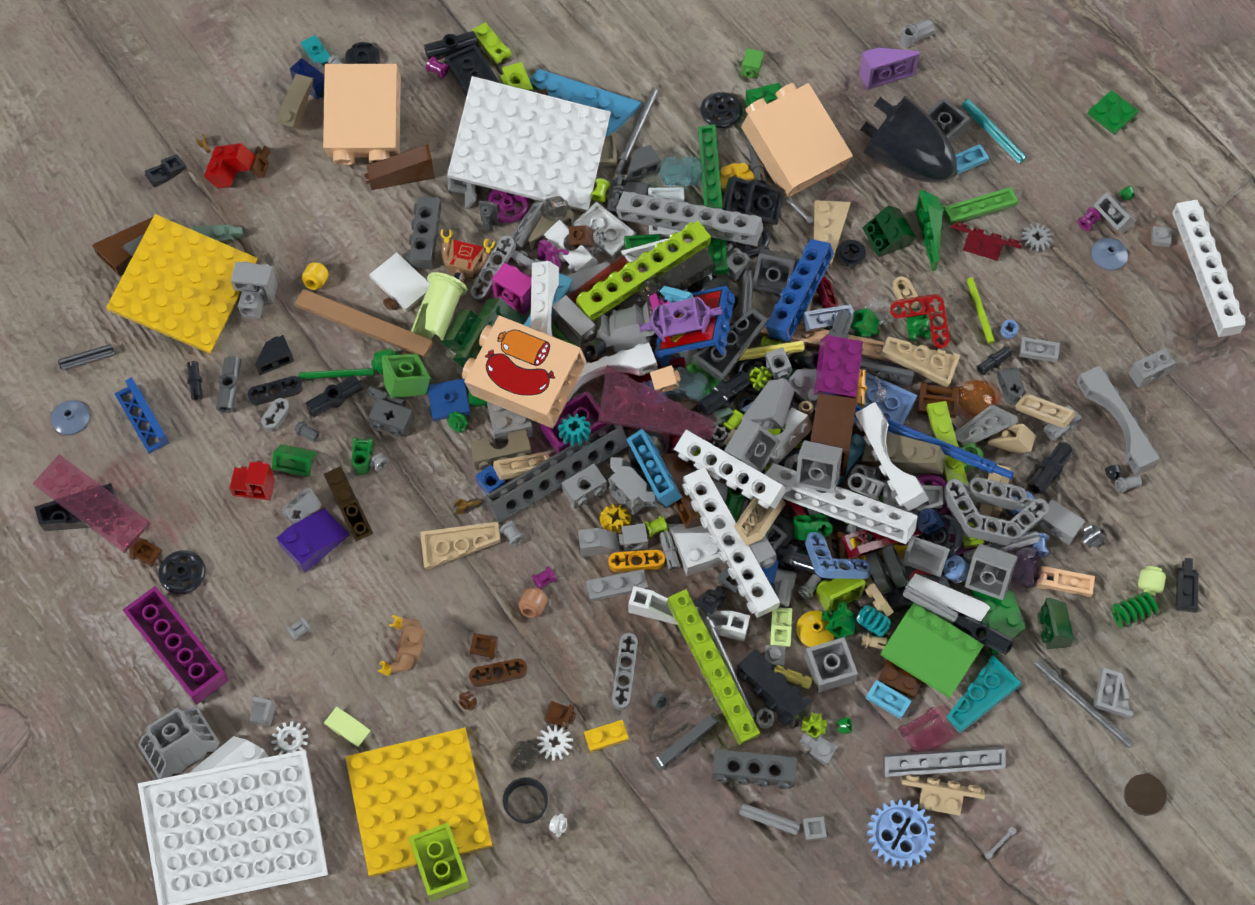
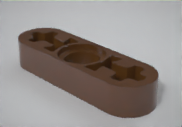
M512 659L473 668L469 673V679L475 687L521 679L527 674V665L522 659ZM515 665L520 666L521 672L517 673L516 670H513ZM507 666H509V670H511L510 675H508L507 673ZM496 668H501L504 674L502 677L497 678L493 676V671ZM488 670H489L490 679H488L487 676H484V675H487L486 671H488ZM476 673H480L482 676L481 681H477L475 678Z

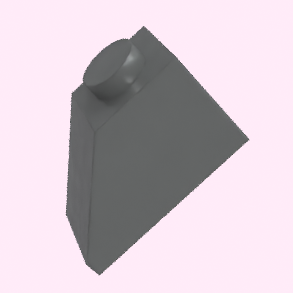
M651 145L639 147L635 150L626 177L627 183L658 172L661 160Z

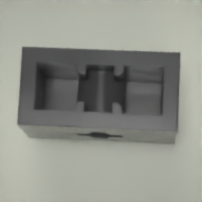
M377 398L368 419L370 426L378 431L385 430L393 436L406 437L414 420V415L411 409Z

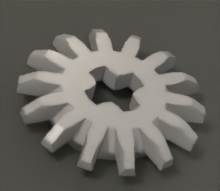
M1036 223V228L1032 224H1029L1030 228L1024 227V230L1027 232H1021V235L1025 236L1021 238V241L1026 240L1024 246L1029 245V250L1036 248V252H1039V248L1046 251L1045 246L1051 247L1048 242L1053 243L1054 240L1049 237L1054 235L1048 233L1051 231L1050 228L1044 230L1045 225L1039 228L1038 223ZM1036 233H1038L1039 236L1042 237L1039 241H1037L1036 238L1033 237Z

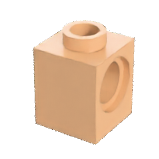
M672 365L650 372L657 394L680 388L678 383L681 381L678 370L675 371Z

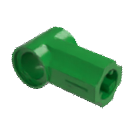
M728 487L725 504L733 519L737 522L746 496L742 494L734 495V492L739 491L742 493L743 490L738 487L736 490Z

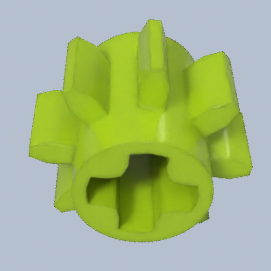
M764 366L760 369L755 367L749 374L751 385L759 391L761 387L764 388L769 380H772L771 376L773 374Z
M811 712L808 717H803L802 731H806L809 736L818 739L820 734L825 735L827 720L822 719V714Z

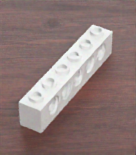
M685 430L674 448L679 453L678 457L682 460L695 462L693 466L698 469L705 467L710 471L709 475L718 481L721 478L726 480L725 485L734 490L738 487L743 490L742 495L749 499L755 497L759 500L758 504L766 509L769 506L776 509L787 490L782 484L688 430ZM701 448L700 454L694 456L695 450ZM717 458L716 463L710 466L711 459ZM733 467L732 473L726 475L727 468ZM745 476H749V481L746 484H742V479ZM765 485V491L758 494V488Z

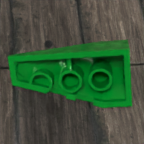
M919 190L915 213L932 271H936L939 261L944 207L942 203L940 204L937 196L924 190Z

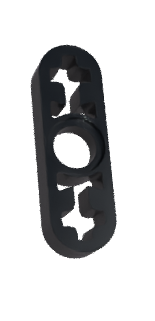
M291 376L251 387L248 390V398L252 404L261 405L275 401L278 398L298 395L302 392L303 385L300 378ZM292 383L296 384V388L292 389ZM273 387L280 388L278 394H271L270 390ZM255 393H259V398H255Z

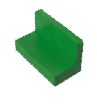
M280 444L273 451L272 469L309 477L312 460L317 452Z

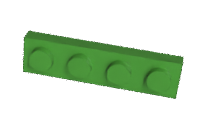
M1010 187L945 206L944 213L950 225L956 224V222L960 223L1017 206L1018 200Z

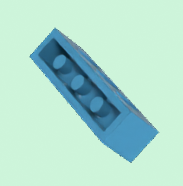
M643 429L627 438L626 440L657 499L668 507L683 496L652 438Z

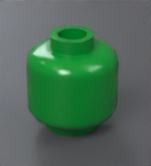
M387 348L375 352L373 360H371L373 369L383 375L382 356L399 355L397 351Z

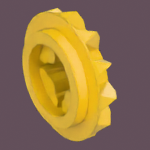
M613 503L611 506H606L601 512L600 523L605 530L621 533L622 526L630 525L631 515L628 508L626 509L622 504L615 505ZM618 513L620 520L617 519L612 524V517L610 516H615Z

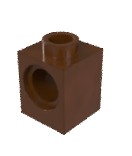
M587 225L569 226V245L578 248L580 245H583L585 248L594 247L593 229Z

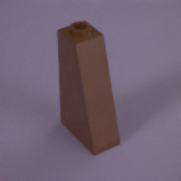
M429 144L367 165L368 173H365L366 184H370L371 190L435 179Z
M153 217L92 245L96 255L119 277L124 274L132 259V256L123 249V246L145 234Z

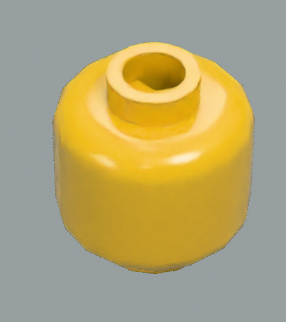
M309 263L302 274L304 285L311 290L321 289L328 278V270L321 263Z

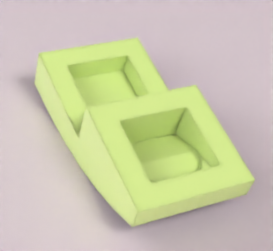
M778 607L772 611L770 645L790 647L792 608Z
M335 707L324 722L326 726L338 735L343 736L355 747H359L370 732L367 727L338 707Z

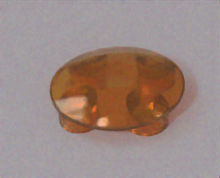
M971 380L959 388L958 402L971 416H977L990 405H994L995 393L987 383L980 380Z

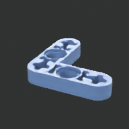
M817 532L808 534L805 545L815 573L822 578L866 579L870 576L871 571L867 560L832 559L824 536Z

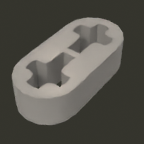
M276 399L263 415L261 423L267 432L276 431L288 416L290 406L286 399ZM284 405L285 409H280L278 411L277 407H282ZM272 420L274 421V424H271V423H270L269 425L267 424V421H269V422H271Z

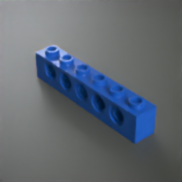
M810 239L808 245L804 247L803 254L800 260L797 261L793 274L789 276L786 288L782 290L781 297L778 303L775 304L771 317L767 320L766 329L771 338L791 341L802 319L801 314L806 311L834 255L831 243Z

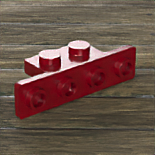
M956 222V225H951L952 229L968 233L962 250L998 261L1003 244L1018 249L1022 248V245H1019L1020 241L1012 238L1006 241L1001 239L1002 235L991 233L990 236L984 234L985 230L974 227L973 230L966 229L967 225Z

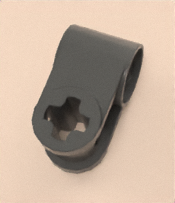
M1015 367L998 370L997 379L1005 401L1010 405H1016L1024 392L1019 369Z

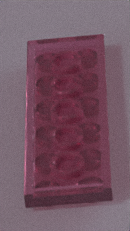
M60 454L33 483L35 487L124 554L151 524L146 518Z

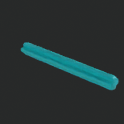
M970 99L963 102L962 107L1017 163L1021 164L1025 160L1026 155Z

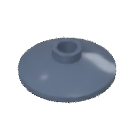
M1103 238L1093 245L1091 257L1100 268L1117 270L1127 262L1128 251L1120 241L1113 238Z
M69 400L59 404L54 409L51 423L60 434L74 435L81 432L87 426L90 414L82 402Z

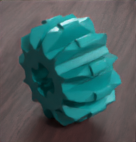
M577 413L575 417L568 414V420L562 418L561 424L558 426L560 431L559 437L563 439L565 444L571 442L572 447L575 443L581 446L582 441L587 442L588 436L591 434V429H589L590 422H585L586 418L584 416L579 418Z
M865 605L856 618L861 626L878 636H883L887 633L891 625V620L869 605Z

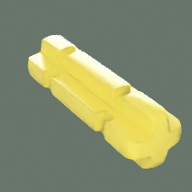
M776 665L774 670L775 673H782L787 681L797 685L802 684V687L807 689L810 688L813 681L812 677L807 675L804 677L801 673L788 668L785 670L780 665Z

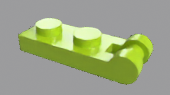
M486 22L471 30L475 32L478 43L496 64L501 63L504 58L508 59L512 56L510 49L503 44Z

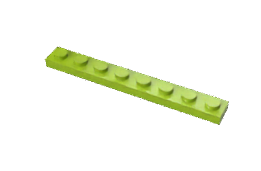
M946 401L927 404L926 408L934 438L958 447ZM945 455L946 459L943 469L945 481L948 483L950 480L956 479L961 483L968 484L962 461ZM959 506L961 510L966 511L963 506ZM968 522L969 526L975 528L974 524ZM963 534V549L978 547L979 543L984 544L983 540L967 537Z

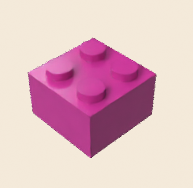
M504 263L492 278L494 297L502 298L513 309L525 315L531 307L532 276L529 274L525 275L515 266Z

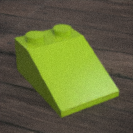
M449 823L408 837L430 902L470 888Z

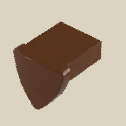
M137 537L132 539L129 548L130 558L133 560L137 559L152 567L163 552L162 549L149 543L144 538Z
M474 633L470 654L489 657V659L494 660L498 649V636Z

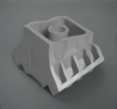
M646 301L643 308L634 304L633 307L627 309L612 310L609 317L604 314L596 320L597 338L603 339L606 347L612 346L614 352L631 349L641 343H650V336L654 335V330L640 332L639 324L650 322L653 314L651 303Z
M611 457L610 468L614 474L608 479L610 483L608 489L610 494L623 507L628 508L632 516L646 507L666 508L657 499L651 485L642 477V473L633 468L632 463L623 458Z
M177 707L148 725L147 733L141 737L138 746L157 778L162 779L172 777L173 773H182L186 767L194 762L204 760L206 753L215 752L220 742L199 708L188 707L182 711Z

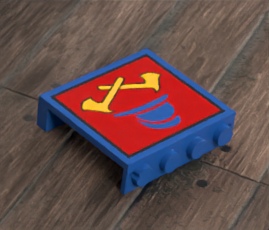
M727 286L691 293L694 298H701L710 309L721 307L723 315L712 316L705 333H702V329L667 336L664 337L665 342L658 336L654 355L662 367L669 365L671 354L713 345L717 347L721 355H724L725 346H727V335L730 331L729 324L732 317V307L735 303L734 294L730 292ZM678 313L675 318H681L684 314Z

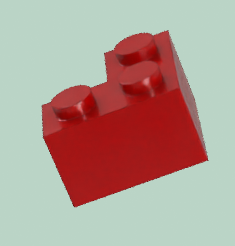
M242 143L217 146L212 152L204 177L217 189L231 187L236 172L250 170L255 155Z
M264 461L250 462L249 467H234L229 487L232 495L271 501L275 478L270 465Z

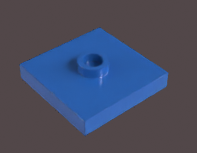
M464 379L428 385L427 390L433 421L448 419L449 413H454V411L470 415Z

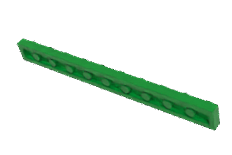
M716 125L698 126L704 206L723 210ZM711 237L710 245L707 246L712 275L728 274L726 240Z

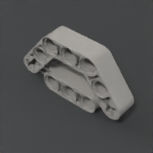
M974 478L969 485L953 479L943 489V499L952 516L960 523L965 536L1007 546L1016 543L1039 523L1049 510L1045 500L1026 498L1025 490L1019 486L984 478ZM973 487H977L980 492L974 490ZM992 491L997 492L999 496L994 495ZM1012 496L1017 497L1019 501L1014 500ZM972 501L1022 511L1011 521L980 515ZM959 506H963L966 511L961 510ZM1021 520L1026 521L1027 525L1023 524ZM968 522L974 524L975 528L969 526ZM987 527L993 528L995 532L989 531ZM1007 531L1013 533L1014 536L1008 535Z

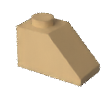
M1015 424L989 436L987 443L1012 453L1031 452L1036 435L1024 424Z

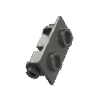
M479 201L480 216L483 222L482 229L485 232H490L494 224L499 225L497 204L490 201Z

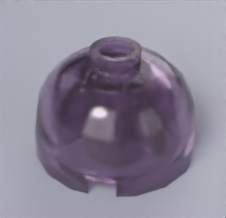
M1025 547L1013 554L1018 556L1012 575L1016 583L1022 586L1036 587L1038 577H1034V575L1037 574L1039 569L1038 548Z

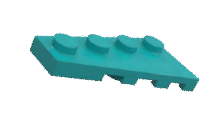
M992 655L975 681L967 688L963 697L958 700L946 716V720L961 734L1021 686V682Z

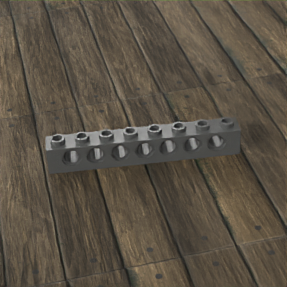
M613 420L588 436L587 442L582 441L581 446L575 443L573 447H567L484 496L483 498L491 515L499 523L507 520L513 514L524 510L530 504L562 486V482L592 464L597 465L606 461L612 455L621 452L629 446L623 427Z

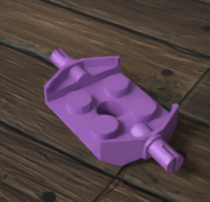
M699 297L659 305L653 310L650 322L639 324L640 332L654 330L663 342H665L664 337L702 329V333H705L710 318L723 315L722 308L710 309ZM678 313L684 314L681 318H675Z

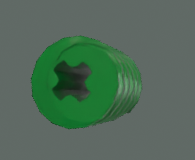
M1142 592L1140 595H1135L1133 598H1128L1126 601L1122 600L1119 604L1115 603L1112 605V616L1119 628H1123V622L1126 626H1129L1130 619L1133 623H1136L1137 616L1140 620H1144V614L1147 617H1151V611L1154 614H1158V606L1153 597L1147 592Z

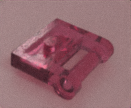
M933 707L926 710L925 714L907 725L903 724L898 727L899 733L905 738L914 752L932 751L953 737ZM929 720L934 722V724L914 736L910 733Z

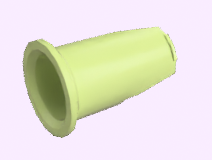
M432 272L427 276L429 286L411 331L430 340L436 334L443 340L459 298L466 295L468 289L464 283L453 276Z

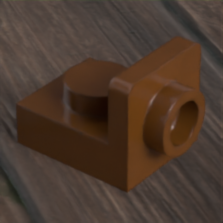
M551 701L544 721L568 729L569 724H573L577 713L574 712V705L570 704L568 707Z

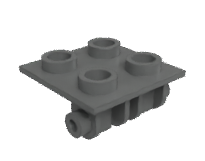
M619 174L615 180L612 179L607 210L617 212L616 208L623 191L646 195L648 184L631 181L627 183L625 176Z

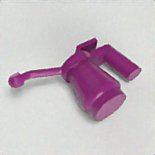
M545 239L539 241L538 260L545 259V261H550L559 267L560 272L562 263L558 253L562 252L564 255H568L569 251L558 249L557 246H552Z

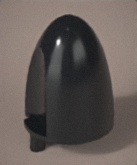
M906 95L894 106L882 97L876 101L874 107L885 113L887 118L879 129L869 124L868 121L861 127L860 131L872 138L866 146L864 154L896 173L922 182H944L955 175L957 158L950 141L938 124L919 105Z

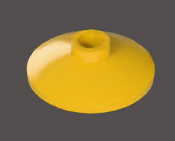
M822 611L806 612L797 622V636L807 647L830 642L835 638L832 633L826 630L829 622L821 618ZM817 624L820 626V629L816 630L813 626Z

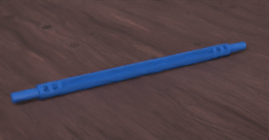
M856 406L855 413L863 408ZM886 418L889 424L887 431L938 445L945 455L991 474L994 472L1008 479H1012L1014 472L998 466L993 461Z

